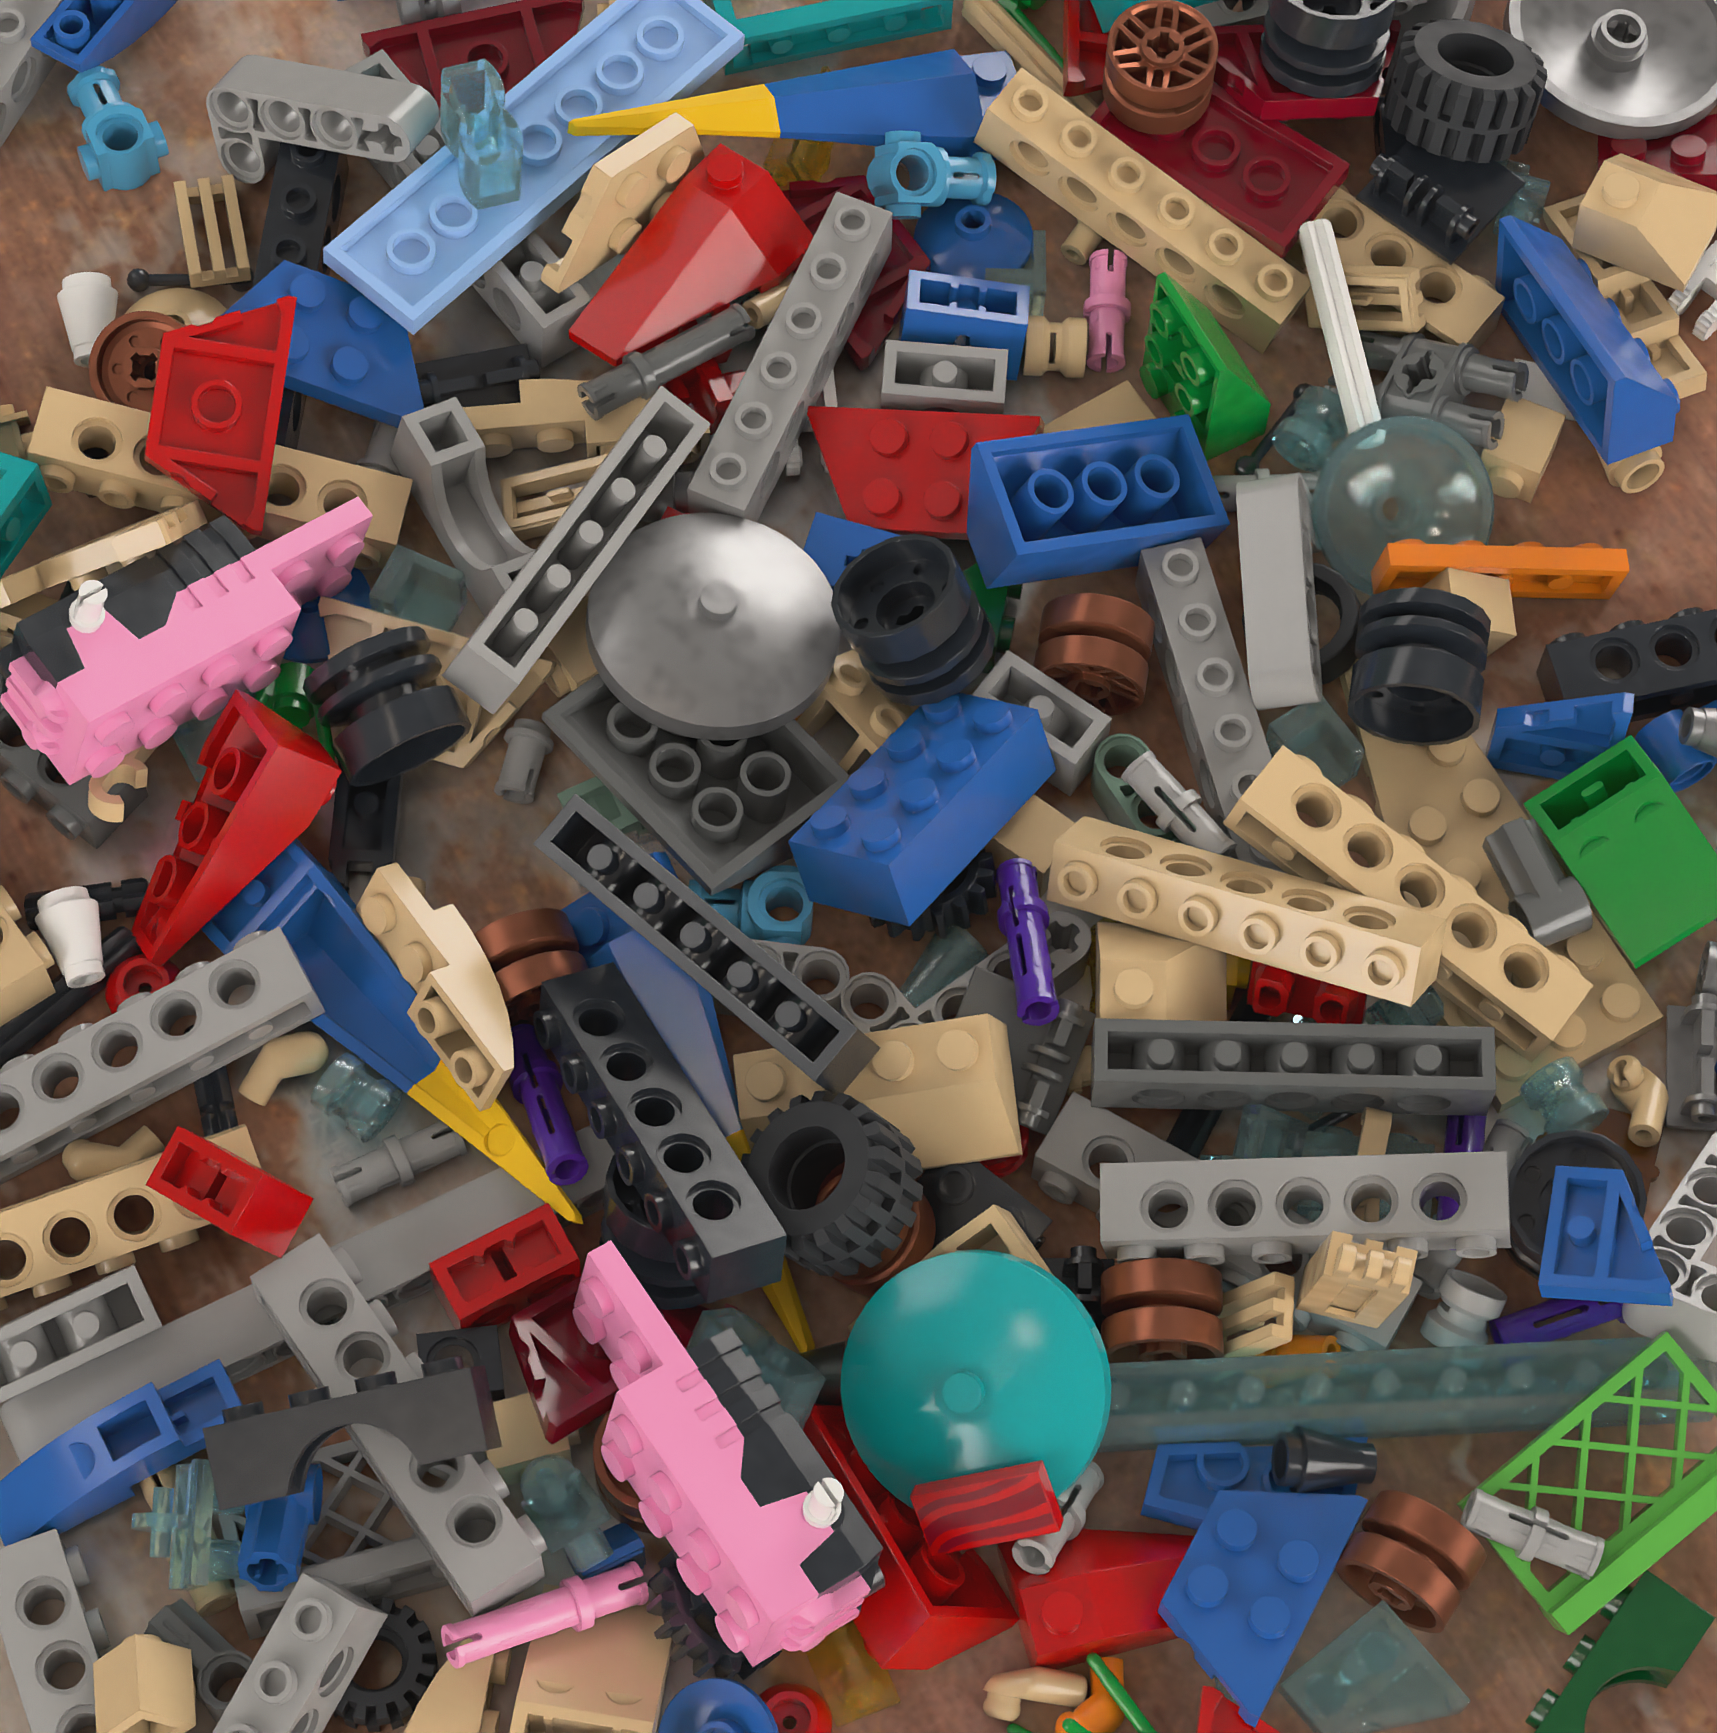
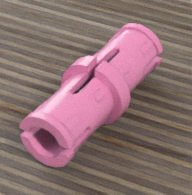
M1108 249L1097 250L1089 256L1090 297L1084 302L1083 318H1087V323H1089L1086 362L1087 366L1096 372L1101 371V357H1105L1106 352V373L1119 371L1125 366L1124 329L1131 316V303L1125 298L1128 260L1125 253L1115 249L1113 252V265H1109V268Z

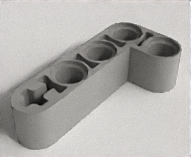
M246 55L239 59L209 91L206 97L208 115L221 164L230 175L233 174L235 179L244 183H257L274 167L277 162L280 142L387 162H401L414 151L440 119V110L436 100L427 90L419 85L258 55Z
M1299 472L1238 482L1236 484L1237 520L1248 676L1253 703L1259 711L1320 702L1322 700V678L1312 559L1313 553L1321 551V530L1316 504Z
M1068 911L1050 913L1049 926L1045 931L1048 950L1050 946L1056 949L1049 954L1056 998L1075 985L1084 976L1091 946V931L1088 925L1077 914ZM1008 943L975 966L1005 978H1013ZM1070 948L1072 950L1071 954H1068L1065 949ZM975 966L917 1008L910 1004L895 984L886 976L875 972L860 973L851 977L846 989L841 993L840 1014L862 1033L943 1021L947 1017L957 1014ZM862 1003H873L881 1007L885 1013L875 1019H865L854 1013L853 1009Z
M1715 1132L1649 1230L1655 1252L1671 1284L1674 1297L1673 1306L1623 1303L1622 1306L1623 1319L1634 1331L1651 1339H1654L1662 1331H1667L1684 1352L1711 1362H1717V1132Z

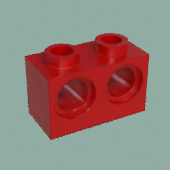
M179 1125L145 1184L229 1234L281 1259L314 1200L311 1196L229 1150Z
M549 1203L428 1263L433 1289L455 1329L497 1325L499 1327L511 1321L512 1315L581 1276L579 1257Z

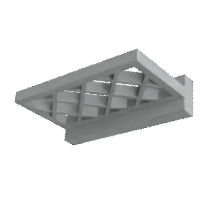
M353 1440L319 1448L311 1463L320 1464L322 1470L340 1478V1480L322 1505L318 1524L309 1525L302 1563L308 1566L300 1568L299 1578L302 1573L334 1581L362 1599L370 1597L372 1604H381L382 1597L397 1600L450 1585L415 1532H413L410 1538L395 1542L375 1533L392 1506L397 1507V1505L381 1483L361 1474L367 1461ZM485 1451L471 1454L478 1465L487 1460ZM351 1462L348 1467L343 1465L344 1463ZM436 1465L427 1470V1472L447 1481L444 1486L451 1483L457 1474L455 1469L446 1465ZM212 1477L210 1478L235 1583L236 1596L249 1639L267 1636L297 1582L288 1584L282 1592L258 1591L252 1583L239 1579L237 1562L241 1545L237 1529L244 1533L246 1518L234 1513L232 1508L219 1511ZM352 1485L381 1499L363 1526L335 1512ZM484 1519L471 1520L461 1528L458 1536L470 1543L482 1542L493 1533L495 1526ZM326 1524L355 1537L344 1556L326 1560L309 1551ZM367 1544L373 1546V1548L364 1550Z

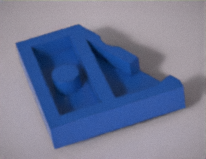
M1623 692L1497 708L1486 748V757L1493 768L1561 780L1625 739L1633 714L1634 694Z
M1573 1166L1555 1167L1538 1282L1542 1297L1673 1306L1674 1297L1671 1284L1660 1264L1643 1217H1641L1634 1195L1622 1169Z

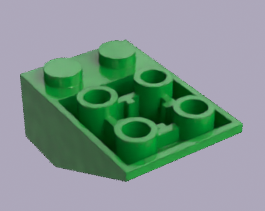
M1166 272L1157 275L1153 302L1149 307L1150 321L1148 333L1144 338L1145 352L1143 364L1139 369L1140 377L1148 394L1155 400L1161 399L1170 413V417L1189 414L1206 461H1209L1264 435L1271 403L1212 312Z
M1632 735L1523 803L1530 818L1535 819L1560 866L1567 876H1572L1579 882L1588 899L1590 908L1636 969L1717 918V854L1662 773Z

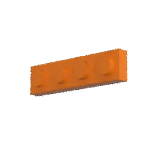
M1403 539L1395 543H1387L1370 573L1373 594H1379L1390 589L1421 588L1448 567L1508 579L1511 597L1610 600L1630 569L1626 549L1603 548V546L1596 543H1584L1574 547H1545L1539 542H1522L1514 546L1485 545L1477 540H1466L1451 545L1426 544L1420 539Z

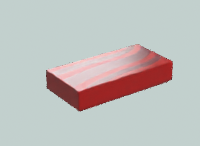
M1043 1460L918 1484L914 1486L910 1495L931 1556L1059 1532L1064 1521Z

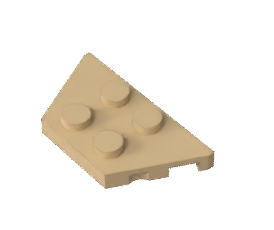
M675 112L593 164L581 189L580 199L571 211L561 231L572 239L571 245L565 257L556 263L545 265L540 281L559 294L618 254L624 255L629 251L681 180L705 158L694 124Z
M320 596L318 608L320 617H324L331 653L328 655V660L346 648L383 632L408 626H419L425 630L431 642L427 654L435 655L442 664L440 674L425 688L448 685L454 688L472 724L469 733L463 739L432 760L460 768H468L555 670L556 662L539 657L516 689L494 714H491L442 676L470 637L326 596ZM349 725L342 726V731Z

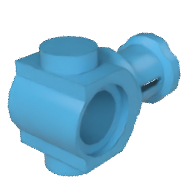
M97 66L82 73L79 72L67 86V94L72 104L80 107L85 117L81 132L87 144L77 147L79 160L88 181L99 179L104 191L113 188L118 190L136 189L144 185L152 175L160 173L158 158L169 155L167 142L157 120L148 123L141 109L122 101L118 92L120 80L115 70ZM95 84H98L100 87L99 93H96L94 89Z
M889 131L885 132V145L875 147V158H873L868 166L866 179L868 188L873 197H875V206L893 212L892 219L921 218V206L940 207L944 204L946 198L970 199L973 205H988L996 188L997 176L996 165L992 160L991 154L988 152H976L972 157L948 156L944 148L936 147L932 142H921V132ZM899 161L909 171L910 181L907 189L902 187L897 180L896 169Z
M774 866L768 871L763 872L755 880H744L741 889L727 888L712 896L695 879L689 880L688 888L750 939L804 945L810 938L813 924V902L809 901L799 870L795 866ZM777 907H789L797 911L799 915L791 921L783 922L775 920L769 913Z

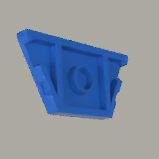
M284 260L222 314L225 315L238 310L244 313L274 304L281 297H297L284 383L285 388L396 428L399 427L402 416L424 409L408 331L347 282Z
M1219 1490L1160 1602L1158 1613L1178 1638L1184 1639L1190 1644L1194 1651V1659L1212 1680L1217 1677L1239 1704L1238 1714L1245 1723L1256 1727L1336 1568L1342 1552L1347 1546L1368 1502L1367 1499L1359 1495Z

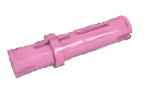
M635 1561L625 1563L624 1566L584 1580L578 1575H574L561 1580L558 1589L454 1624H445L441 1628L443 1647L468 1638L472 1640V1642L454 1648L455 1650L446 1653L451 1665L458 1669L464 1667L467 1663L570 1627L576 1632L591 1628L596 1618L648 1602L649 1593L646 1582L625 1590H619L618 1588L633 1582L634 1579L640 1578L644 1574Z

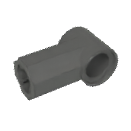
M1522 817L1503 824L1498 830L1485 837L1482 847L1509 898V915L1519 920L1526 927L1532 938L1546 947L1592 928V912L1584 890L1574 877H1564L1535 819L1525 820Z
M180 1598L171 1605H165L148 1622V1627L144 1634L155 1635L161 1638L162 1642L191 1649L196 1698L208 1709L215 1722L218 1723L229 1702L217 1699L219 1689L230 1679L244 1678L253 1661L246 1654L237 1651L192 1607Z

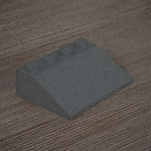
M599 673L542 713V720L710 896L794 858L788 840L850 777L795 719L776 730L745 739L705 740L691 738L662 729L632 712L609 690Z

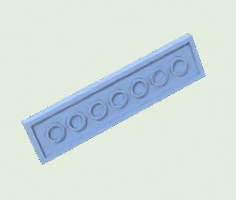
M616 0L323 248V262L414 335L582 189L593 164L639 136H573L567 133L569 121L576 118L685 99L743 50L745 34L701 0Z

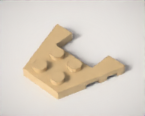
M196 499L108 533L41 561L37 565L1 578L0 608L67 580L70 581L74 591L79 590L81 584L85 581H98L144 556H147L149 559L154 557L156 550L172 542L175 545L181 543L183 536L207 523L199 500Z

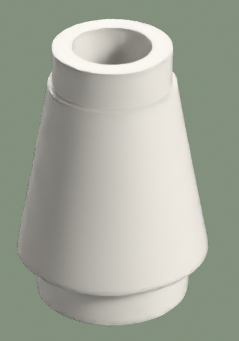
M81 272L65 277L62 281L63 290L57 295L71 350L74 355V363L81 367H89L90 353L97 337L109 323L115 320L118 292L112 288L109 276L97 272Z
M81 886L61 888L42 896L37 902L39 914L35 917V922L61 973L65 976L67 986L80 988L102 980L105 977V972L103 968L98 902L90 899L88 890Z

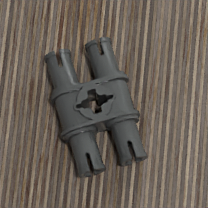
M1359 330L1368 369L1388 372L1384 381L1378 385L1372 384L1384 434L1394 431L1421 437L1427 444L1431 445L1444 443L1448 439L1473 444L1489 450L1497 448V440L1491 439V437L1501 440L1505 424L1504 414L1497 410L1462 405L1465 396L1471 392L1485 393L1518 402L1523 397L1520 391L1525 392L1528 384L1529 370L1526 363L1480 355V352L1473 344L1463 342L1456 346L1428 340L1423 334L1417 332L1406 334L1403 338L1367 330ZM1334 375L1328 379L1329 385L1336 386ZM1325 385L1322 394L1323 411L1327 414L1344 416L1337 386L1332 388Z

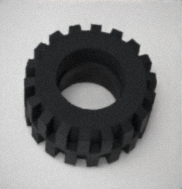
M1440 18L1432 19L1429 23L1420 22L1414 25L1412 30L1406 31L1402 37L1383 104L1385 106L1383 111L1385 117L1392 121L1391 126L1397 133L1405 135L1407 141L1415 146L1426 149L1427 152L1462 162L1489 163L1490 160L1503 161L1509 159L1511 154L1517 155L1520 153L1524 145L1527 144L1546 85L1547 69L1543 67L1544 62L1541 57L1532 52V48L1524 41L1514 38L1512 34L1504 30L1465 19L1453 18L1452 20Z
M828 1090L815 1091L811 1100L804 1095L790 1099L789 1109L785 1112L777 1107L767 1116L770 1124L764 1131L758 1128L755 1130L750 1138V1141L754 1143L753 1149L750 1154L743 1153L740 1162L787 1234L784 1255L808 1271L811 1269L819 1275L833 1277L835 1271L843 1276L858 1274L860 1263L865 1264L869 1268L877 1265L882 1261L881 1252L887 1247L894 1251L903 1241L898 1234L904 1225L911 1228L917 1214L911 1208L913 1202L922 1200L923 1186L914 1180L923 1173L921 1161L912 1155L916 1148L908 1137L900 1133L897 1127L862 1102L860 1103L852 1096L841 1092L835 1096ZM845 1162L842 1177L835 1190L823 1202L815 1206L817 1193L824 1179L834 1168Z

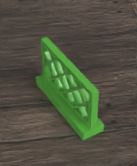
M1662 1331L1476 1487L1492 1496L1500 1489L1526 1491L1524 1508L1528 1510L1536 1506L1537 1492L1573 1496L1571 1527L1582 1531L1584 1497L1621 1501L1618 1530L1605 1540L1600 1563L1589 1580L1567 1570V1573L1548 1589H1545L1530 1571L1531 1561L1527 1562L1517 1558L1512 1548L1483 1537L1540 1606L1538 1609L1551 1625L1564 1634L1570 1635L1717 1511V1446L1709 1453L1685 1451L1688 1410L1711 1412L1717 1418V1392L1667 1331ZM1662 1353L1679 1371L1677 1401L1641 1398L1644 1368ZM1631 1380L1630 1397L1613 1395ZM1690 1386L1705 1404L1689 1403ZM1604 1402L1629 1404L1626 1445L1589 1441L1592 1412ZM1641 1405L1676 1409L1673 1449L1637 1446ZM1579 1424L1578 1440L1562 1438ZM1551 1446L1577 1448L1574 1488L1538 1484L1540 1456ZM1589 1449L1625 1452L1621 1493L1585 1489ZM1636 1454L1672 1457L1670 1486L1658 1496L1633 1494ZM1684 1458L1700 1460L1683 1474ZM1528 1467L1526 1483L1510 1482ZM1472 1491L1456 1504L1462 1512ZM1632 1502L1647 1503L1643 1509L1631 1518Z

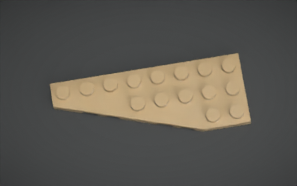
M1353 665L1348 671L1339 676L1347 707ZM1355 724L1362 748L1361 759L1366 777L1369 776L1376 800L1374 808L1377 818L1398 834H1404L1414 839L1421 845L1426 856L1448 873L1456 874L1466 879L1474 887L1479 897L1501 914L1509 915V898L1482 845L1485 837L1498 830L1503 824L1521 817L1525 820L1529 819L1473 737L1470 735L1468 738L1450 744L1419 746L1396 743L1373 736ZM1558 863V865H1559V867H1560V869H1561V871H1562L1564 877H1567V874L1565 873V871L1563 870V868H1562V867L1560 866V864ZM1400 891L1401 896L1408 904L1421 908L1415 896L1406 891ZM1593 912V924L1590 930L1545 947L1553 954L1562 955L1572 961L1579 969L1581 976L1594 985L1553 1041L1530 1063L1495 1035L1496 1092L1491 1104L1498 1114L1660 1025L1664 1017ZM1452 931L1454 938L1461 945L1472 948L1471 942L1464 934ZM1504 970V974L1511 984L1524 988L1522 981L1517 975ZM1431 985L1424 992L1428 1009L1439 1026L1484 1027Z

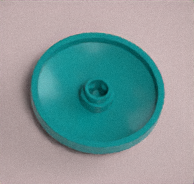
M963 1250L945 1253L918 1262L898 1273L886 1282L863 1308L849 1335L843 1356L841 1398L844 1417L851 1439L861 1459L881 1485L913 1509L910 1495L915 1485L1040 1460L1044 1462L1055 1496L1058 1498L1079 1479L1096 1455L1106 1430L1111 1406L1112 1386L1106 1349L1092 1317L1083 1304L1067 1286L1043 1268L1025 1259L996 1251Z

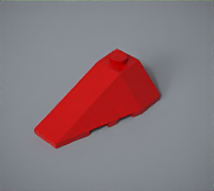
M720 143L681 180L568 330L569 339L612 366L617 367L623 364L622 358L632 351L641 354L678 335L680 327L707 313L714 316L728 309L730 302L756 288L762 294L779 285L801 263L814 236L767 170Z
M235 689L204 742L197 764L207 767L194 802L183 799L175 816V820L181 822L178 832V843L173 855H165L158 860L131 929L132 935L136 936V942L148 961L160 967L310 826L321 806L327 804L332 798L336 789L337 779L342 772L320 742L249 694Z
M803 1404L796 1412L801 1429L836 1480L842 1485L845 1493L883 1547L878 1565L885 1578V1587L865 1598L858 1617L853 1619L854 1624L863 1637L865 1650L878 1663L881 1669L928 1670L1012 1628L1020 1618L988 1565L973 1548L966 1551L963 1555L960 1551L931 1556L915 1510L896 1498L881 1485L861 1459L847 1428L843 1407Z
M1082 1528L1077 1537L1066 1541L1049 1572L1041 1575L1029 1573L1015 1562L1012 1548L1017 1540L997 1543L996 1548L1013 1608L1020 1618L1017 1622L1030 1667L1040 1666L1058 1670L1087 1662V1655L1091 1652L1097 1653L1100 1657H1108L1178 1639L1159 1615L1158 1609L1195 1536Z

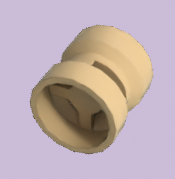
M1028 315V328L1022 352V375L1041 377L1046 371H1059L1065 378L1083 379L1087 351V318L1068 317L1062 323L1049 322L1045 316ZM1050 333H1054L1053 361L1049 360Z

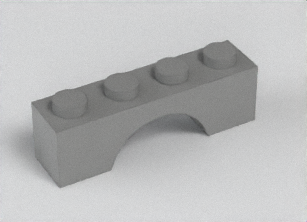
M457 397L402 416L390 457L402 477L413 479L411 493L482 614L486 617L536 549H532L522 543L505 521L489 482L486 466V447Z

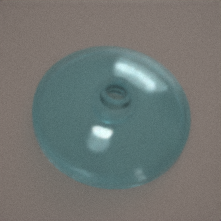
M1387 417L1356 429L1344 438L1331 452L1322 467L1315 486L1312 508L1313 524L1321 551L1333 570L1342 574L1349 585L1368 596H1373L1376 594H1373L1370 572L1387 543H1395L1403 539H1420L1426 544L1454 545L1461 541L1477 540L1487 545L1494 521L1492 484L1484 463L1477 452L1460 434L1451 428L1422 417ZM1390 497L1394 498L1399 506L1398 514L1392 520H1388L1383 514V504Z

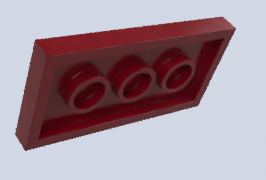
M1214 82L1209 105L1201 118L1186 129L1175 133L1148 134L1134 130L1123 124L1112 114L1105 99L1090 116L1092 120L1282 259L1298 241L1300 226L1307 221H1313L1346 180L1350 168L1348 162L1277 120H1259L1224 88Z

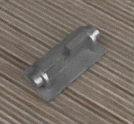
M1695 994L1692 996V1004L1687 1007L1667 1006L1666 1089L1669 1101L1666 1110L1665 1127L1717 1132V1074L1714 1071L1717 1061V996L1714 994Z

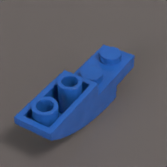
M63 0L30 38L31 46L82 73L108 61L133 44L163 17L178 0Z
M217 1359L157 1390L153 1382L144 1385L58 1436L0 1481V1537L4 1546L53 1529H57L58 1533L61 1534L135 1496L131 1486L206 1448L202 1428L223 1424L224 1420L221 1410L243 1405L221 1360Z

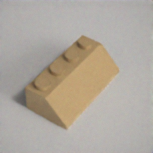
M986 1013L864 1033L880 1049L844 1091V1094L852 1096L860 1103L862 1102L897 1127L900 1133L908 1137L916 1148L912 1155L921 1161L922 1170L1023 1155L1008 1032L1005 1023ZM775 1048L733 1055L739 1116L751 1151L754 1143L750 1141L751 1136L757 1128L764 1131L770 1124L767 1116L777 1107L785 1112L789 1109L790 1099L804 1095L811 1100L815 1091L825 1090Z

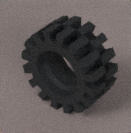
M370 1597L363 1598L365 1601L372 1604ZM383 1597L381 1604H372L388 1614L374 1640L388 1642L397 1648L402 1656L401 1671L390 1685L381 1689L363 1688L352 1679L332 1714L335 1718L339 1715L344 1719L345 1725L356 1730L358 1724L365 1725L368 1732H381L380 1725L391 1724L393 1730L404 1726L402 1719L409 1714L413 1715L417 1704L439 1671L435 1644L424 1620L420 1622L416 1617L415 1611L407 1605L400 1609L396 1607L393 1599Z

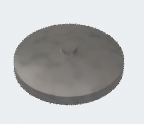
M1717 0L1507 1L1503 18V30L1532 48L1531 51L1541 57L1544 62L1543 67L1547 69L1548 77L1540 103L1554 115L1573 126L1614 139H1657L1679 133L1697 124L1717 105Z
M692 513L668 517L644 526L629 535L593 583L589 595L585 623L588 649L594 666L606 686L621 703L641 718L662 729L679 735L705 740H737L762 735L778 729L801 715L821 694L830 678L837 656L841 629L835 620L831 607L833 590L824 573L803 549L784 535L763 524L737 516L717 513Z

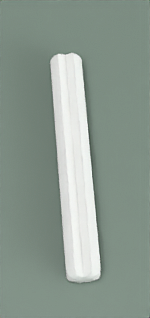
M1322 218L1315 221H1307L1300 226L1299 239L1350 441L1355 448L1374 446L1383 441L1384 428L1332 224L1329 220Z

